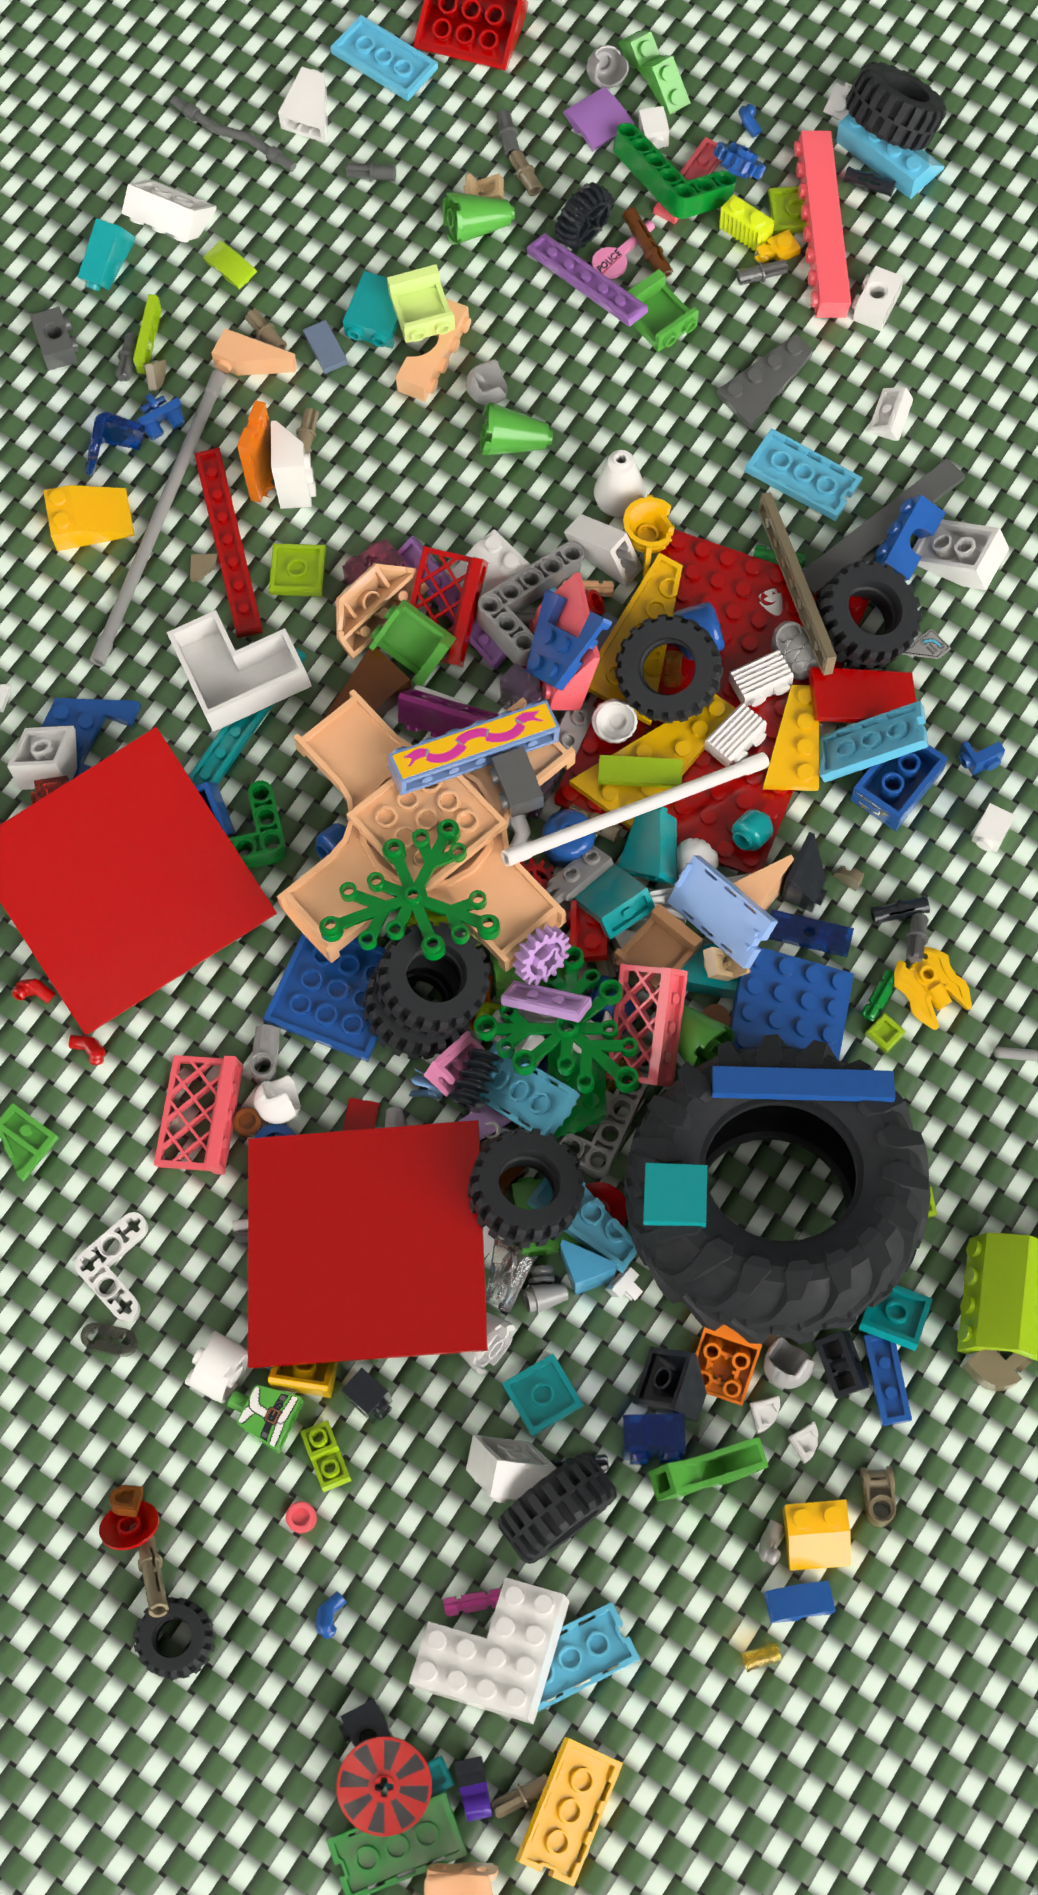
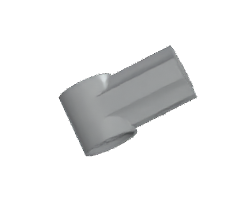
M262 1024L261 1026H256L253 1054L249 1066L253 1079L259 1085L267 1080L274 1081L278 1076L277 1061L281 1029L273 1025ZM262 1065L270 1066V1069L264 1073L257 1071Z

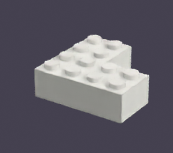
M216 610L167 632L213 732L312 687L306 670L285 628L236 651Z
M505 1577L487 1639L428 1621L409 1684L421 1691L534 1724L570 1601L562 1593Z

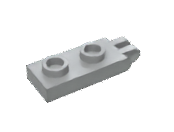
M590 694L586 702H583L581 710H564L558 723L560 726L558 741L567 750L572 747L575 750V756L591 723L593 713L597 709L592 706L596 698L593 694Z
M593 845L592 849L583 854V857L573 860L550 879L546 891L558 904L564 900L569 902L613 865L612 858Z

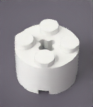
M214 1331L208 1339L206 1349L200 1347L194 1355L192 1363L196 1366L188 1374L185 1384L223 1404L238 1386L236 1381L240 1374L243 1376L248 1367V1350L237 1342Z

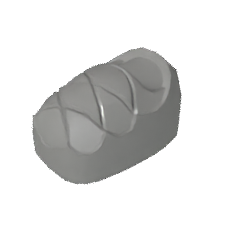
M788 620L774 629L771 640L772 652L780 650L794 675V679L805 680L809 678V669L811 667H819L804 628L797 622Z

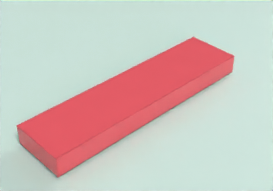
M705 137L679 173L687 181L711 174L721 161L713 155V151L718 143ZM659 201L653 208V214L673 224L679 219L673 217Z

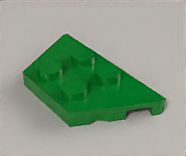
M561 1043L548 1053V1074L576 1090L580 1096L576 1100L577 1104L572 1108L569 1117L563 1121V1126H559L553 1134L557 1136L556 1139L571 1132L575 1134L582 1131L588 1125H595L606 1120V1071L593 1060L592 1076L594 1077L595 1088L590 1093H581L576 1082L577 1077L580 1075L581 1054L573 1050L572 1058L575 1062V1071L568 1076L561 1075L557 1067ZM565 1063L561 1067L567 1068L571 1064ZM584 1081L581 1083V1085L584 1086L590 1084L589 1081ZM551 1082V1084H553V1085H555L556 1087H558V1085H557L556 1083Z

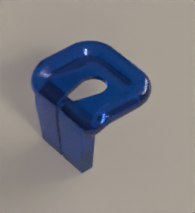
M108 411L97 415L94 420L85 464V473L88 476L95 473L100 446L103 443L140 450L145 425Z

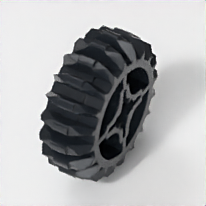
M594 182L586 183L583 187L578 188L577 192L572 194L571 198L566 201V205L561 209V214L557 217L558 222L555 224V235L564 246L576 251L581 247H585L587 243H590L597 237L604 225L607 224V219L611 216L610 211L614 206L612 194L604 186Z

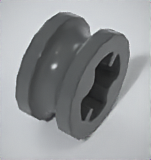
M541 1265L528 1268V1274L531 1275V1279L528 1280L529 1285L553 1284L555 1279L551 1276V1273L554 1272V1267Z

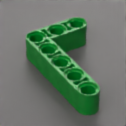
M630 123L618 125L613 152L673 217L685 219L720 208L733 195L736 177L732 173L718 171L687 181L635 125Z
M259 780L253 782L248 789L257 832L229 838L248 869L280 862L286 856V845L273 789L268 782ZM260 795H266V796H267V797H266L265 799H263V800H257V799H256V798H257L258 796H260ZM266 819L273 820L270 824L261 823ZM269 844H279V846H277L274 849L267 848ZM245 849L252 850L247 855L240 854V852Z

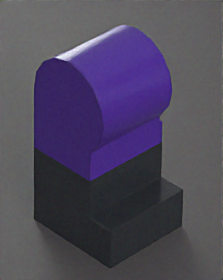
M479 1756L454 1762L467 1822L493 1817L483 1757Z

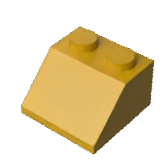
M846 1500L788 1504L783 1507L782 1513L789 1571L851 1566L850 1525Z

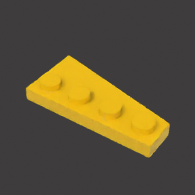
M791 685L763 790L818 791L819 721H814L810 685Z

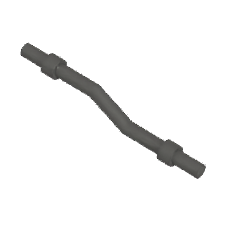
M177 96L171 99V105L182 111L184 116L192 122L197 121L216 135L247 142L265 154L266 159L272 163H278L290 172L295 170L296 163L284 156L283 151L277 147L269 146L249 132L219 125L201 113L200 108L192 103H186Z

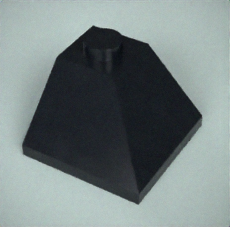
M809 832L786 878L782 900L812 913L816 904L822 905L828 891L824 889L826 877L815 834Z
M650 1347L632 1403L676 1419L698 1422L707 1393L697 1355L693 1352Z

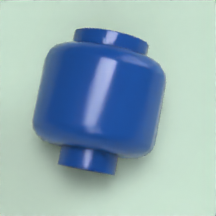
M335 823L317 836L315 849L321 859L329 855L343 839L347 826Z

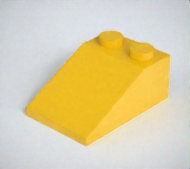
M67 485L43 490L50 533L57 551L135 536L126 488Z

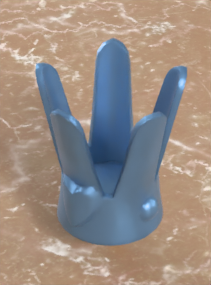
M416 1067L414 1068L419 1073L425 1074L424 1071ZM416 1074L411 1079L412 1083L430 1090H413L410 1092L409 1097L443 1099L444 1094L425 1076Z

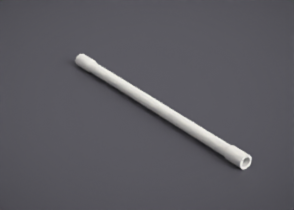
M764 752L745 758L739 763L549 835L515 845L501 851L502 861L507 867L530 859L536 854L743 775L753 774L768 768L769 759Z

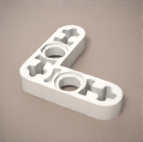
M136 1212L123 1216L79 1254L75 1261L77 1273L115 1317L125 1323L132 1322L139 1316L140 1304L109 1267L142 1240L148 1232L147 1221L141 1214ZM141 1221L138 1224L140 1228L138 1232L131 1230L125 1235L129 1239L125 1243L117 1232L121 1230L125 1234L130 1229L129 1222L138 1223ZM109 1239H117L120 1244L119 1249L115 1253H106L104 1251L105 1242ZM97 1249L99 1250L100 1254L107 1259L104 1262H102V1260L98 1258L93 1263V1266L95 1267L93 1271L90 1272L88 1269L82 1271L85 1268V1265L83 1264L85 1260L88 1259L90 1262H92L98 1257L97 1254L94 1253ZM106 1279H111L115 1282V1290L107 1295L100 1292L101 1283ZM120 1296L126 1304L133 1302L130 1306L132 1312L130 1314L126 1312L120 1314L122 1307L114 1299Z

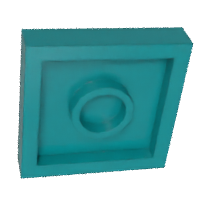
M646 1163L643 1225L702 1226L706 1228L707 1165Z
M896 1285L892 1289L893 1292L884 1301L873 1308L868 1306L865 1309L859 1330L916 1351L933 1299Z
M554 1354L547 1356L502 1383L504 1390L532 1437L584 1407Z

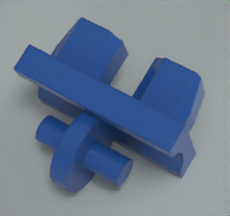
M151 393L145 396L148 403L140 407L145 415L137 419V427L140 432L145 431L152 441L164 434L159 422L167 419L172 429H176L185 423L181 411L182 403L178 397L166 403L163 395L156 399Z

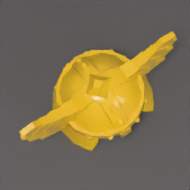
M647 495V497L632 502L625 510L623 517L625 532H627L633 548L643 553V579L651 565V554L664 550L672 541L671 536L674 533V526L667 517L670 514L671 505L662 499L653 497V495Z

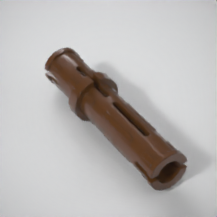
M635 207L627 209L621 216L645 254L644 259L651 264L655 272L660 269L666 275V278L669 277L673 269L663 255L664 250L653 239Z

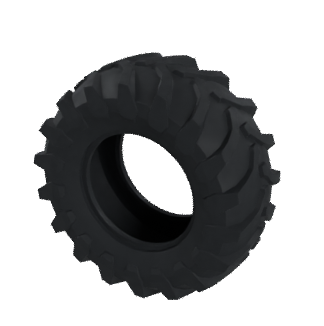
M778 1034L765 1035L760 1046L743 1049L736 1048L729 1040L718 1045L717 1057L701 1065L692 1066L686 1062L678 1069L679 1080L668 1090L665 1089L659 1095H655L647 1105L649 1110L643 1117L641 1127L635 1131L630 1147L631 1152H629L626 1162L625 1206L633 1243L641 1261L649 1267L663 1295L672 1303L683 1302L703 1327L715 1331L721 1326L726 1325L739 1333L749 1343L763 1344L769 1335H779L790 1338L798 1344H803L813 1340L814 1331L831 1328L847 1329L856 1324V1316L860 1315L868 1306L873 1308L884 1301L893 1292L892 1289L900 1282L904 1272L909 1270L916 1250L919 1249L928 1219L931 1192L926 1144L921 1132L914 1131L906 1101L897 1091H895L894 1102L872 1100L857 1102L712 1098V1066L873 1070L869 1064L860 1059L849 1064L839 1061L826 1042L813 1040L805 1049L787 1046ZM756 1140L789 1142L816 1155L835 1175L845 1201V1213L835 1224L817 1235L793 1241L771 1240L743 1230L727 1218L719 1209L710 1193L708 1185L706 1228L702 1226L643 1225L646 1163L707 1165L708 1171L711 1165L726 1151L740 1144Z

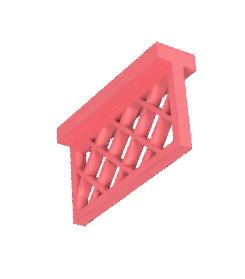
M620 964L618 981L622 986L623 997L615 1005L613 1021L618 1025L619 1034L613 1040H621V1033L627 1028L632 1037L637 1041L638 1047L643 1054L635 1062L632 1058L623 1056L621 1052H609V1057L617 1064L624 1057L627 1064L638 1072L639 1083L671 1087L674 1084L688 971L664 967ZM629 971H635L640 979L632 989L628 984ZM656 974H661L660 987L655 991L649 981ZM645 987L650 997L641 1004L635 994ZM631 999L636 1010L627 1017L624 1012L625 1004ZM655 1002L657 1005L656 1016L651 1020L645 1010ZM641 1015L647 1025L637 1033L632 1023ZM651 1031L653 1043L648 1049L642 1038ZM628 1045L625 1049L630 1050L634 1046ZM646 1060L650 1064L648 1078H644L638 1069ZM607 1072L606 1078H607V1079H614V1078Z
M173 1056L154 1166L211 1171L213 1174L225 1175L233 1131V1118L236 1114L244 1067L236 1056H224V1058ZM181 1064H192L196 1070L185 1080H182L179 1076ZM211 1066H221L219 1076L209 1082L203 1073ZM201 1076L207 1085L194 1095L187 1085ZM182 1089H185L191 1098L178 1108L174 1103L175 1095ZM211 1090L215 1094V1102L205 1110L198 1100ZM196 1103L202 1113L189 1123L182 1113ZM180 1116L186 1126L173 1135L169 1130L170 1122ZM207 1118L211 1123L210 1130L200 1138L194 1127ZM191 1131L197 1141L184 1150L177 1140ZM172 1144H175L181 1154L172 1161L163 1160L165 1150ZM202 1145L206 1151L204 1163L193 1162L188 1155Z

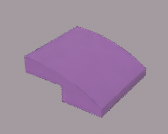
M605 87L563 112L576 134L581 133L592 152L615 138L618 125L622 123L634 125V122L623 106Z

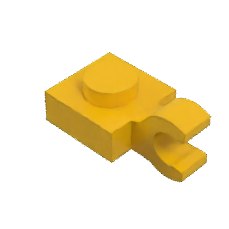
M788 229L768 238L766 244L758 246L756 248L758 255L754 259L757 263L762 262V264H766L774 258L776 261L788 260L800 254L801 246Z

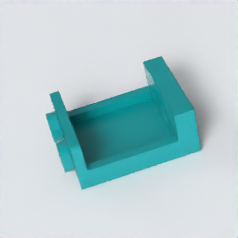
M364 271L343 319L345 335L353 340H363L373 343L378 347L392 349L394 346V334L399 322L388 292L387 277Z
M615 863L572 899L577 900L579 907L600 923L605 936L610 940L651 913L655 908L647 887Z

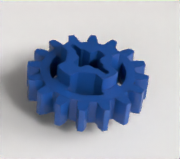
M722 141L718 142L713 151V155L722 161L721 166L733 175L747 179L748 176L761 179L766 170V166L757 160L759 155L750 148L732 141L731 145Z

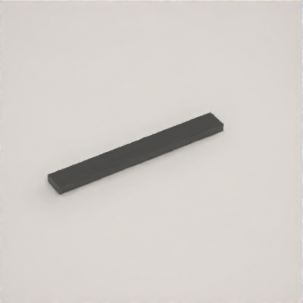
M945 459L805 568L803 574L813 598L843 567L848 564L853 565L857 561H862L886 541L889 535L887 531L891 524L898 519L901 513L899 509L906 499L923 495L934 504L964 481L966 475L951 461Z

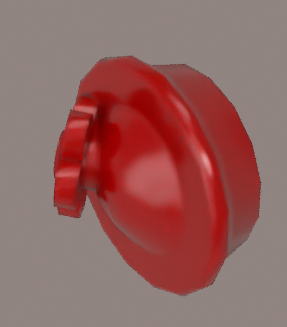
M585 589L589 611L600 616L604 614L605 603L601 595L594 589Z

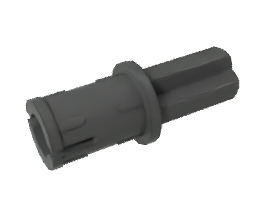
M503 109L497 114L500 130L498 136L503 142L505 156L509 158L513 150H520L517 141L518 130L514 127L511 112Z
M371 161L370 164L348 163L346 166V176L348 178L370 179V182H373V180L395 182L396 165L374 164V161Z
M786 260L767 264L758 262V265L737 269V281L739 286L758 281L763 283L766 281V278L786 274L788 272Z
M127 333L125 335L123 348L118 353L119 363L115 375L121 382H128L131 378L134 367L133 358L139 336L137 335L135 341H133L135 333Z
M915 913L911 916L910 930L905 938L908 943L906 958L909 959L911 964L923 960L924 946L928 943L926 931L929 919L922 913Z

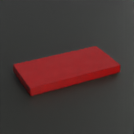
M811 667L808 671L814 721L858 723L916 702L913 674L911 672L834 668L833 674L823 675L819 667Z

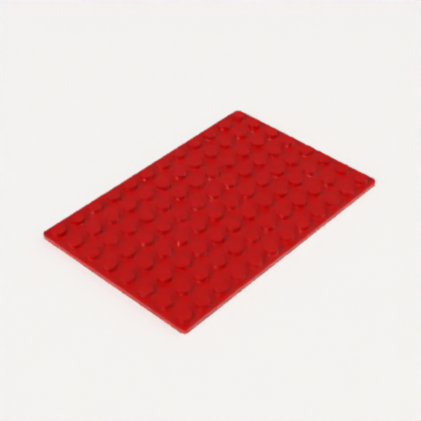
M674 529V533L671 536L672 541L664 550L659 552L683 565L673 614L678 610L708 601L712 603L725 641V647L720 651L723 677L720 680L721 687L719 692L715 694L737 708L741 702L729 683L730 671L771 653L772 635L774 629L781 623L790 620L797 622L803 627L779 565ZM776 588L777 592L781 593L782 612L779 616L773 615L759 603L761 601L762 604L767 606L775 603L764 600L769 596L763 592ZM854 596L849 598V611L852 619L859 626L869 600ZM672 643L667 644L658 686V693L664 695H673L683 691L689 686L695 674L694 660H687L683 656L680 647H674ZM836 661L834 668L842 669L845 661L841 664ZM793 678L792 685H810L809 678L805 680ZM790 689L779 696L772 694L756 707L747 706L761 717L762 720L766 721L765 733L767 735L759 746L755 747L753 745L747 751L748 756L746 758L764 752L770 764ZM597 697L594 707L597 708L600 703L605 701ZM637 719V728L632 736L627 738L626 741L616 744L600 739L594 732L591 720L575 756V764L565 771L554 797V803L565 809H569L574 804L591 813H607L570 786L569 781L598 764L600 755H613L661 726L664 722L652 720L651 726ZM704 750L683 774L682 784L723 769L725 766ZM768 768L750 775H743L663 807L668 809L667 813L677 819V846L689 838L703 839L717 852L719 865L744 874H752L764 868L794 790H763ZM753 809L766 813L770 817L773 826V835L756 851L739 848L732 838L733 824L748 810ZM621 822L617 824V825L622 826V829H623V830L628 831V832L631 831L629 828H627V827H626L625 825H623Z

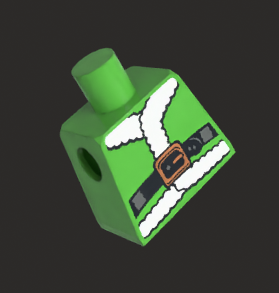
M255 1385L250 1396L235 1390L227 1406L241 1413L237 1420L239 1427L275 1453L280 1454L305 1402L300 1396Z

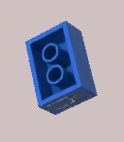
M928 744L927 748L871 766L854 787L851 801L894 831H897L942 774L948 757Z

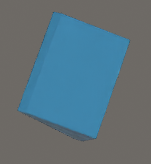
M562 1239L560 1244L561 1260L575 1295L605 1285L615 1279L617 1275L616 1262Z

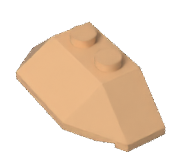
M374 563L336 598L337 639L351 659L358 656L374 641L370 637L379 624L382 626L386 624L388 620L384 616L393 604L398 607L403 599L410 603L417 575L416 568ZM426 583L421 585L420 592L422 595L429 589Z

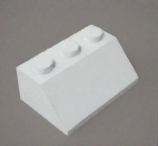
M146 180L128 184L121 214L130 217V221L134 223H146L152 226V230L156 232H168L174 235V239L188 242L189 240L199 238L213 216L216 205L154 180Z
M271 421V469L280 509L312 507V497H316V482L314 481L313 467H311L310 453H305L303 442L277 421Z
M479 1435L472 1436L466 1471L493 1501L508 1503L509 1499L517 1500L527 1490L556 1469L528 1441Z

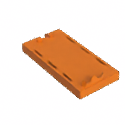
M255 400L248 417V424L243 429L237 447L250 500L261 503L263 496L269 497L267 493L269 490L274 489L275 485L272 483L274 478L271 469V426L266 403Z

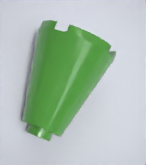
M447 192L446 195L449 198H444L443 223L444 226H449L450 234H446L450 244L453 245L510 226L511 221L515 218L514 206L510 205L506 199Z
M487 402L483 416L488 418H485L484 424L481 425V455L489 456L545 450L547 445H551L553 430L549 429L547 423L501 405Z
M684 1005L678 1053L685 1063L688 1062L692 1066L701 1065L717 1057L718 1045L729 1040L733 1044L735 1033L729 1026Z

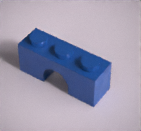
M923 495L908 498L902 503L898 519L891 524L887 531L889 535L886 541L879 546L875 553V561L880 562V566L883 567L887 564L893 567V571L896 574L901 572L906 577L905 581L910 580L922 558L911 548V534H914L919 539L934 535L945 515L943 510Z

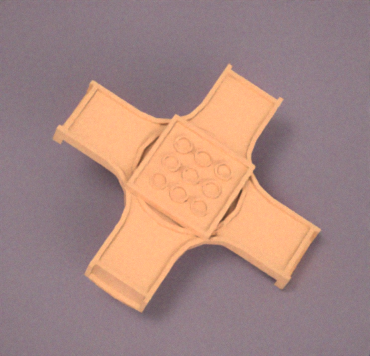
M353 689L349 692L350 699L302 737L298 733L294 736L296 749L303 757L307 756L343 795L348 805V813L346 815L349 821L343 839L332 852L277 896L280 907L319 952L333 963L340 957L339 951L354 940L362 931H365L373 920L371 919L344 929L343 936L338 941L328 942L322 938L319 930V924L322 919L327 916L340 918L367 908L353 901H344L339 892L340 886L345 882H352L356 885L357 890L385 901L395 898L383 892H373L367 884L368 875L373 872H379L384 876V880L402 886L394 865L389 864L384 859L382 848L385 842L389 839H399L404 843L407 853L405 862L413 882H415L424 865V861L419 849L413 845V832L417 829L426 830L429 833V845L432 849L438 838V824L445 819H451L459 825L460 839L457 842L465 845L467 857L462 862H452L436 868L425 887L427 895L452 905L468 899L470 893L475 890L483 891L487 899L486 907L482 910H471L469 912L479 916L485 914L496 916L499 919L501 928L499 936L493 940H484L478 935L476 927L468 924L465 925L496 957L498 965L505 972L509 971L514 967L513 963L518 960L514 954L520 951L521 947L519 944L528 941L527 935L531 934L533 936L536 928L539 927L541 930H544L546 925L560 928L566 922V911L520 863L509 867L503 863L501 851L510 848L507 828L511 815L508 809L503 810L498 794L502 792L499 784L494 785L491 780L489 769L492 768V765L401 796L388 768V754L399 747H410L413 745L398 736ZM521 698L506 711L513 712L522 709L527 705V701ZM559 741L526 752L539 786L544 784L563 767L568 770L575 764V750L572 747L567 750ZM448 827V828H445V829H443V830L446 831V832H449V831H451L453 828ZM420 836L416 840L423 841L425 837ZM447 845L444 852L449 851L451 845ZM392 847L389 850L396 851L399 847ZM456 850L453 854L460 855L463 851ZM375 879L371 884L377 885L381 880ZM348 889L344 894L350 895L353 893V890ZM412 894L408 898L414 899L418 894ZM477 897L473 902L480 903L483 899ZM486 922L483 924L484 927H490L493 925L492 922ZM329 924L326 928L332 929L335 927V924Z

